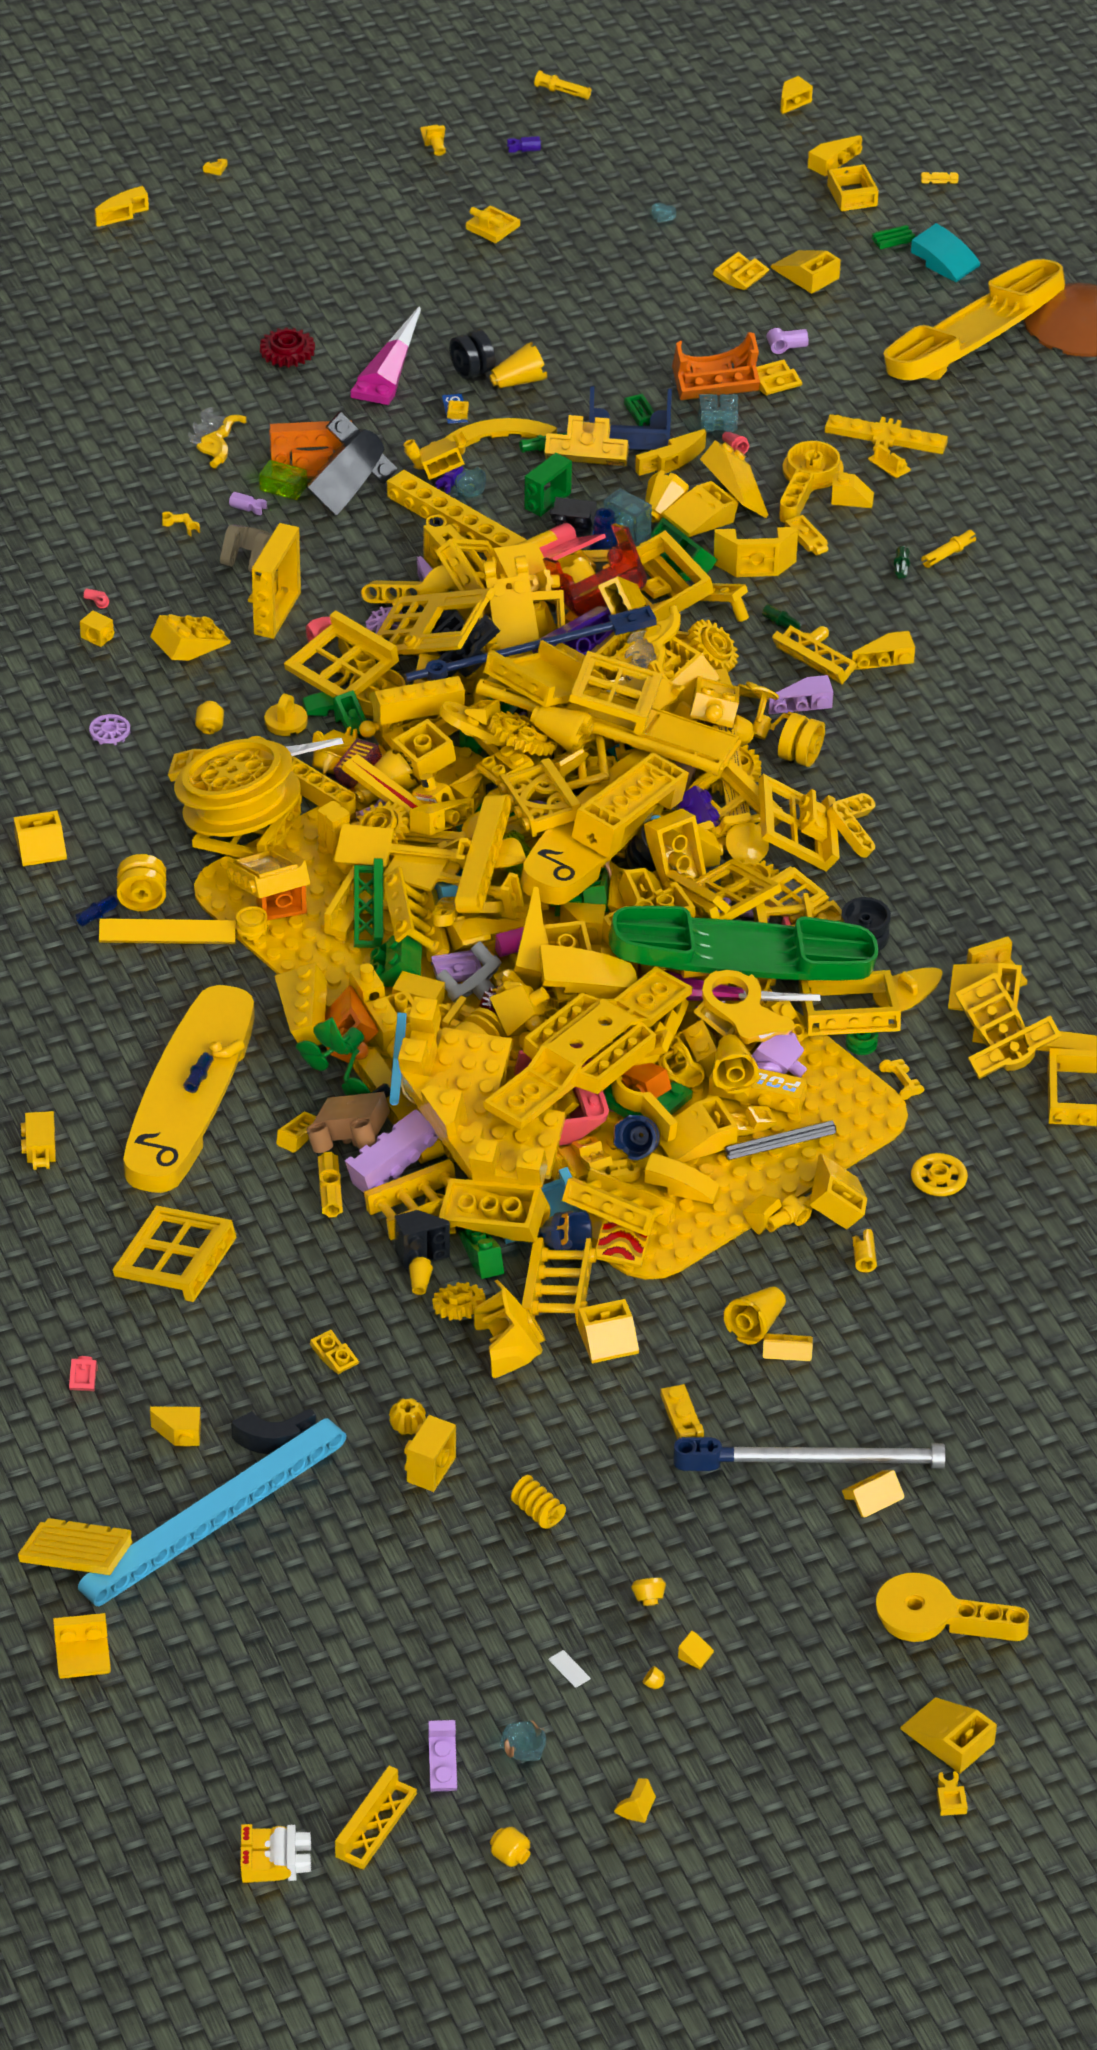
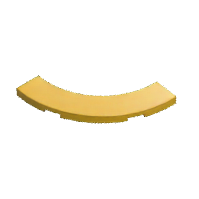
M499 418L464 426L445 438L455 442L452 436L464 431L469 440L466 442V447L480 441V438L487 436L495 438L509 436V434H521V437L531 439L536 438L537 435L546 436V433L557 434V427L528 419Z

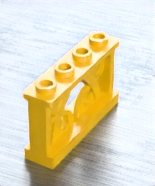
M550 758L541 760L539 765L506 776L505 774H500L501 783L498 784L500 794L509 795L511 807L514 809L516 818L521 819L524 830H528L532 837L537 836L539 832L572 821L575 823L577 810L581 807V804ZM535 791L543 794H553L548 798L547 804L528 801Z

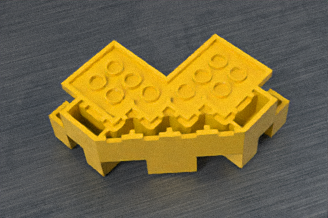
M415 996L409 1015L412 1028L410 1039L403 1038L398 1056L406 1092L412 1097L422 1115L431 1124L439 1139L448 1148L452 1157L461 1170L465 1172L469 1180L531 1185L542 1188L544 1179L551 1178L566 1118L565 1112L546 1109L520 1130L483 1108L484 1100L502 1086L513 1044L512 1038L443 1027L439 1045L437 1046L436 1037L441 1022L438 1000Z

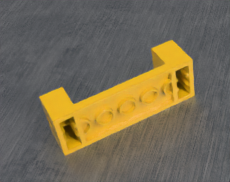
M652 752L578 808L571 837L609 858L621 848L625 827L656 803L671 810L683 800L689 772Z

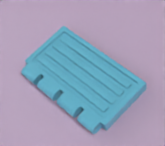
M397 1013L389 1100L391 1105L399 1103L402 1075L398 1056L403 1038H405L407 1013Z

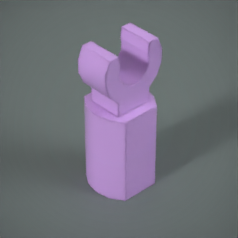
M233 492L229 499L230 507L247 512L252 511L256 515H262V508H267V501L263 499L255 500L251 496Z

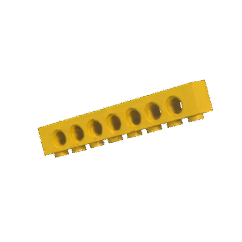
M402 470L387 480L388 498L422 518L427 519L432 515L445 517L447 525L451 524L465 539L487 540L493 548L513 546L527 540L406 470Z

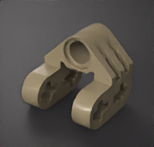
M237 524L229 525L223 542L220 563L232 567L236 562L239 547L252 551L248 566L249 572H252L253 565L272 534L257 528Z

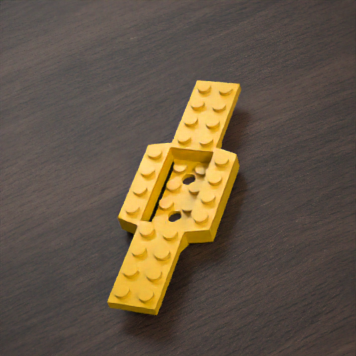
M655 966L615 999H599L581 993L524 1037L523 1052L532 1061L528 1067L484 1100L483 1108L521 1130L574 1087L599 1094L655 1049L656 1034L649 1027L692 994V986ZM599 1021H600V1022H608V1023H610L611 1025L604 1026V1025H601V1024L599 1023ZM623 1032H626V1034H624L621 1038H619L616 1042H614L611 1046H609L606 1050H604L601 1054H599L597 1057H595L592 1061H590L587 1065H585L582 1068V1066L589 1058H591L593 1055H597L599 1053V1050H601L607 1044L612 1043L618 1035H620ZM580 1043L583 1047L573 1048L570 1046V1044L575 1045Z

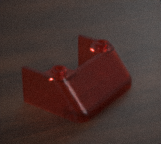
M616 523L611 525L618 545L612 547L607 553L610 567L576 584L569 574L563 573L559 561L550 558L542 559L546 570H550V575H559L560 587L554 590H563L564 603L574 615L580 617L598 606L606 607L607 604L598 585L617 576L637 584L639 589L646 585L647 576L628 527Z

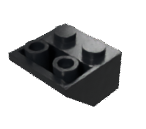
M419 1210L394 1216L395 1250L404 1269L409 1268L412 1260L417 1257L427 1258L431 1262L450 1257V1223L448 1220Z

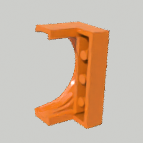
M748 332L744 341L736 348L712 356L695 357L682 353V341L676 343L672 369L680 400L758 391L760 379L756 363L759 350L754 333Z
M330 421L270 424L269 436L272 468L277 467L295 477L313 479L318 474L317 471L330 459L333 450L336 451L343 444L325 427ZM309 447H329L326 449L310 451L296 449ZM291 451H292V465L290 464V452H291Z

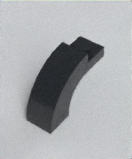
M309 1408L288 1420L269 1422L259 1418L251 1411L231 1422L232 1439L250 1451L271 1454L315 1425L316 1414Z

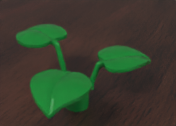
M333 1017L326 1021L316 1024L313 1028L317 1039L324 1046L330 1047L329 1050L321 1053L320 1048L310 1041H300L295 1046L305 1062L318 1071H324L328 1068L329 1064L324 1057H327L333 1051L345 1055L352 1053L344 1075L345 1083L341 1087L346 1096L368 1094L371 1092L359 1079L349 1078L356 1055L360 1052L357 1047L364 1041V1035L357 1028L350 1027L341 1036Z

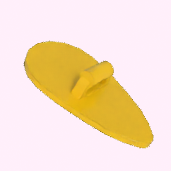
M920 968L907 972L904 971L892 976L900 1010H908L926 998L940 983L943 975L942 970L939 968ZM879 984V988L885 987V985ZM886 992L872 993L873 1000L879 1007H890Z

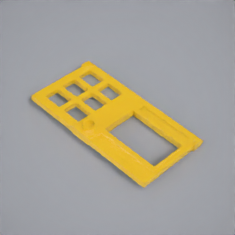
M493 588L396 597L392 604L393 607L377 635L382 638H391L389 642L394 645L397 644L400 637L406 636L403 644L396 645L398 655L460 650L488 601L492 600L495 590ZM426 604L422 612L415 613L419 605ZM403 606H410L405 614H399ZM474 607L461 631L431 633L444 610ZM417 620L413 628L406 629L410 621ZM394 622H401L396 630H390Z

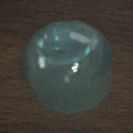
M477 466L474 470L465 468L455 479L457 492L468 498L481 495L487 482L485 471Z

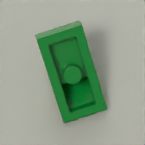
M354 690L334 697L336 723L342 721L345 730L348 727H352L350 735H353L355 728L358 735H361L359 726L363 721H366V717Z

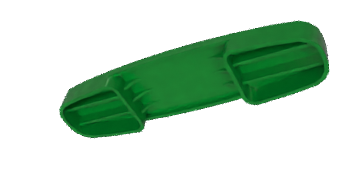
M630 906L620 908L613 914L608 936L612 952L625 961L709 974L716 970H733L747 976L752 974L755 978L860 980L870 976L878 956V945L875 936L868 929L859 925L813 917H800L796 920L795 926L740 920L691 918L690 912L680 906Z

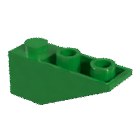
M466 1228L458 1230L474 1271L481 1279L505 1274L501 1247L489 1234Z

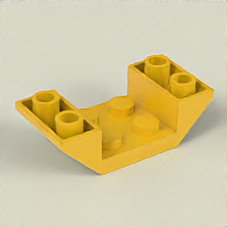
M777 527V538L737 539L736 529H715L713 556L717 561L714 565L735 577L778 576L796 563L798 527Z

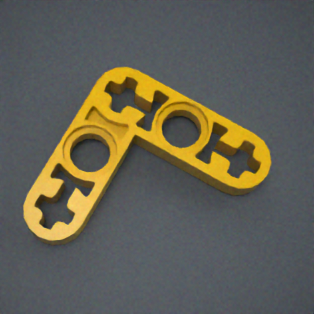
M865 793L835 801L827 809L829 819L852 849L863 858H867L875 850L874 842L856 820L868 815L875 808V801Z
M486 896L483 910L481 912L469 913H499L505 909L502 900L496 899L495 896ZM444 897L438 901L432 913L434 926L444 927L454 923L459 914L455 906V897Z

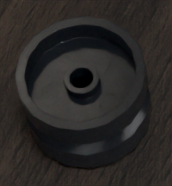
M476 329L468 332L466 335L462 334L450 340L449 351L451 360L457 373L463 379L467 380L477 376L479 373H487L495 367L494 349L490 339L483 330Z
M859 897L850 900L844 905L841 922L859 925L868 929L877 940L878 951L885 948L889 942L891 912L886 904L872 897Z

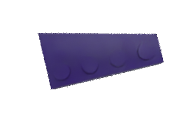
M598 606L540 639L609 622L610 610L608 607ZM613 630L563 642V644L586 656L587 651H591L596 645L603 642ZM538 649L532 650L533 654L538 653Z

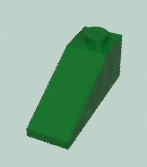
M605 867L601 868L598 880L583 891L584 903L606 904V912H608L610 880Z

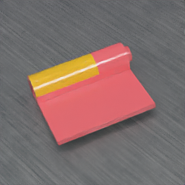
M563 523L516 545L537 542L546 562H552L573 552L575 554L580 553L582 548L602 540L606 536L605 534L577 537L574 527L569 523Z

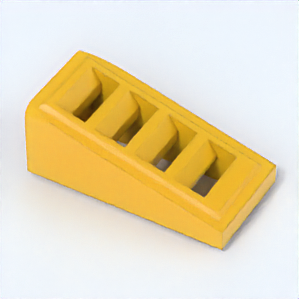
M304 1111L278 1129L277 1145L293 1153L298 1151L309 1140L306 1130L308 1126L313 1124L317 1116Z

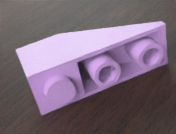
M828 675L806 677L776 692L779 699L769 698L768 713L778 714L832 708L833 689Z

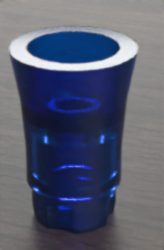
M600 508L596 511L593 535L605 534L606 538L591 544L590 550L619 549L616 531L617 521L615 519V512L612 509Z

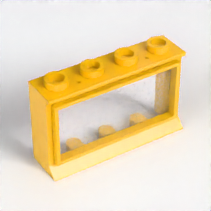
M277 844L273 850L233 860L234 863L227 861L228 868L226 873L229 881H232L233 884L259 899L310 884L305 859Z

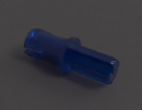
M111 895L98 903H91L90 907L75 915V917H78L76 918L78 924L83 927L97 918H103V914L114 909L118 905V901L115 896Z
M204 1052L199 1057L197 1063L190 1068V1075L183 1084L186 1091L190 1093L197 1092L202 1080L208 1076L207 1071L213 1062V1056L209 1055L208 1052Z

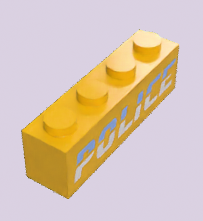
M760 1068L759 1078L752 1084V1088L740 1094L726 1093L724 1089L718 1088L715 1085L712 1073L709 1077L710 1095H718L719 1097L758 1106H768L771 1109L799 1115L806 1097L807 1079Z

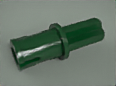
M899 546L896 549L894 566L896 578L898 579L907 577L908 567L910 566V550L906 547L904 551L905 546Z
M770 604L764 607L762 615L775 622L777 626H783L788 629L791 625L798 630L801 628V623L788 616L786 611H780Z

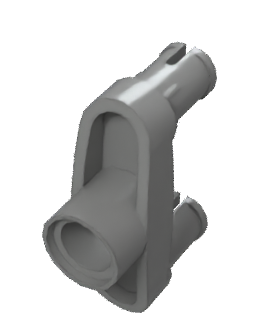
M481 941L471 948V952L479 959L483 966L466 981L458 984L446 969L436 976V980L445 982V990L448 992L447 996L453 1002H456L461 995L468 997L473 993L481 1001L485 991L488 992L490 987L496 988L489 979L496 973L502 962L496 955L493 956Z

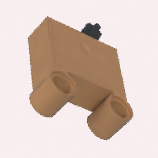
M384 1083L368 1094L327 1098L313 1124L308 1126L306 1130L313 1151L315 1153L326 1152L333 1147L332 1141L342 1140L344 1144H349L352 1141L353 1146L360 1149L366 1145L369 1147L373 1146L377 1142L376 1137L390 1113L386 1100L390 1096L389 1085Z

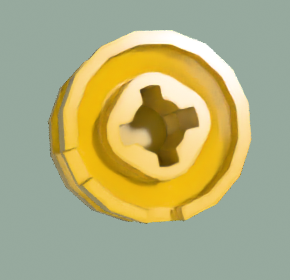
M246 906L236 913V932L241 938L244 936L247 937V940H258L261 935L265 936L267 934V913L264 909L258 906Z

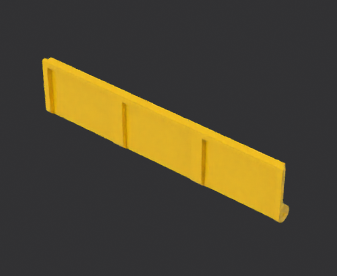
M490 675L486 680L481 678L476 687V694L484 695L533 712L537 705L542 706ZM601 690L600 695L592 697L607 701L610 692ZM614 694L611 702L635 710L637 701ZM572 702L550 706L588 712L592 716L591 723L594 724L592 733L631 745V747L642 751L653 752L657 755L710 772L716 776L721 775L742 744L737 735L654 707L650 711L643 734L640 736L633 734L636 722Z

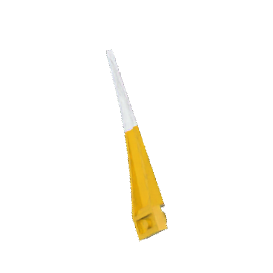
M342 738L302 745L286 746L292 756L343 744ZM191 749L175 753L168 772L170 781H175L178 774L187 764L208 749Z

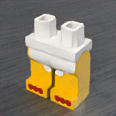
M241 1824L242 1883L280 1881L287 1878L288 1881H296L297 1873L311 1872V1855L297 1854V1851H311V1834L309 1832H296L295 1825H287V1828L276 1826L271 1829H253L252 1824Z

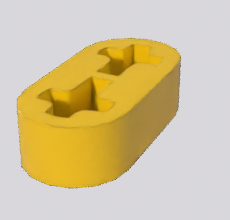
M631 1159L612 1161L613 1165L597 1170L604 1174L608 1173L609 1176L626 1183L637 1181L641 1176L640 1162Z

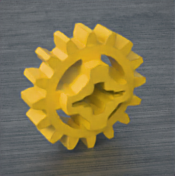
M457 1282L456 1286L448 1284L445 1289L439 1288V1293H434L432 1301L436 1315L440 1314L442 1319L448 1316L450 1321L453 1319L461 1321L462 1317L470 1319L474 1308L486 1301L483 1288L478 1289L477 1284L470 1286L469 1282L465 1284Z

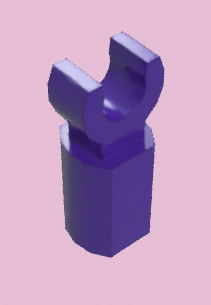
M540 136L521 137L518 140L515 138L507 139L509 152L514 153L518 150L522 152L541 151Z
M460 466L446 472L441 479L436 481L435 488L445 487V493L448 494L451 491V487L464 474L463 467Z

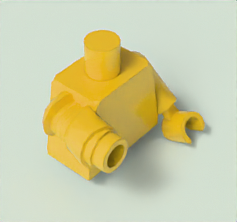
M461 431L457 435L452 436L455 442L450 441L448 438H443L419 449L415 440L410 439L404 442L403 445L405 454L414 464L413 467L418 470L425 469L428 479L431 480L465 464L461 455L465 453L466 442L469 440L464 431Z
M505 981L498 988L492 989V992L497 994L489 998L508 1037L521 1035L527 1030L532 1032L547 1020L543 1018L544 1011L540 1005L549 999V995L543 987L534 991L531 986L523 985L521 982Z

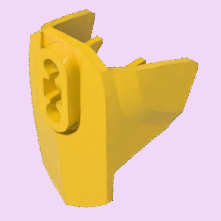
M496 1280L495 1283L501 1291L476 1306L473 1311L475 1329H489L493 1336L490 1338L492 1344L489 1346L491 1375L493 1378L500 1377L529 1364L536 1356L542 1353L543 1349L540 1343L546 1341L539 1324L531 1312L525 1310L499 1280Z

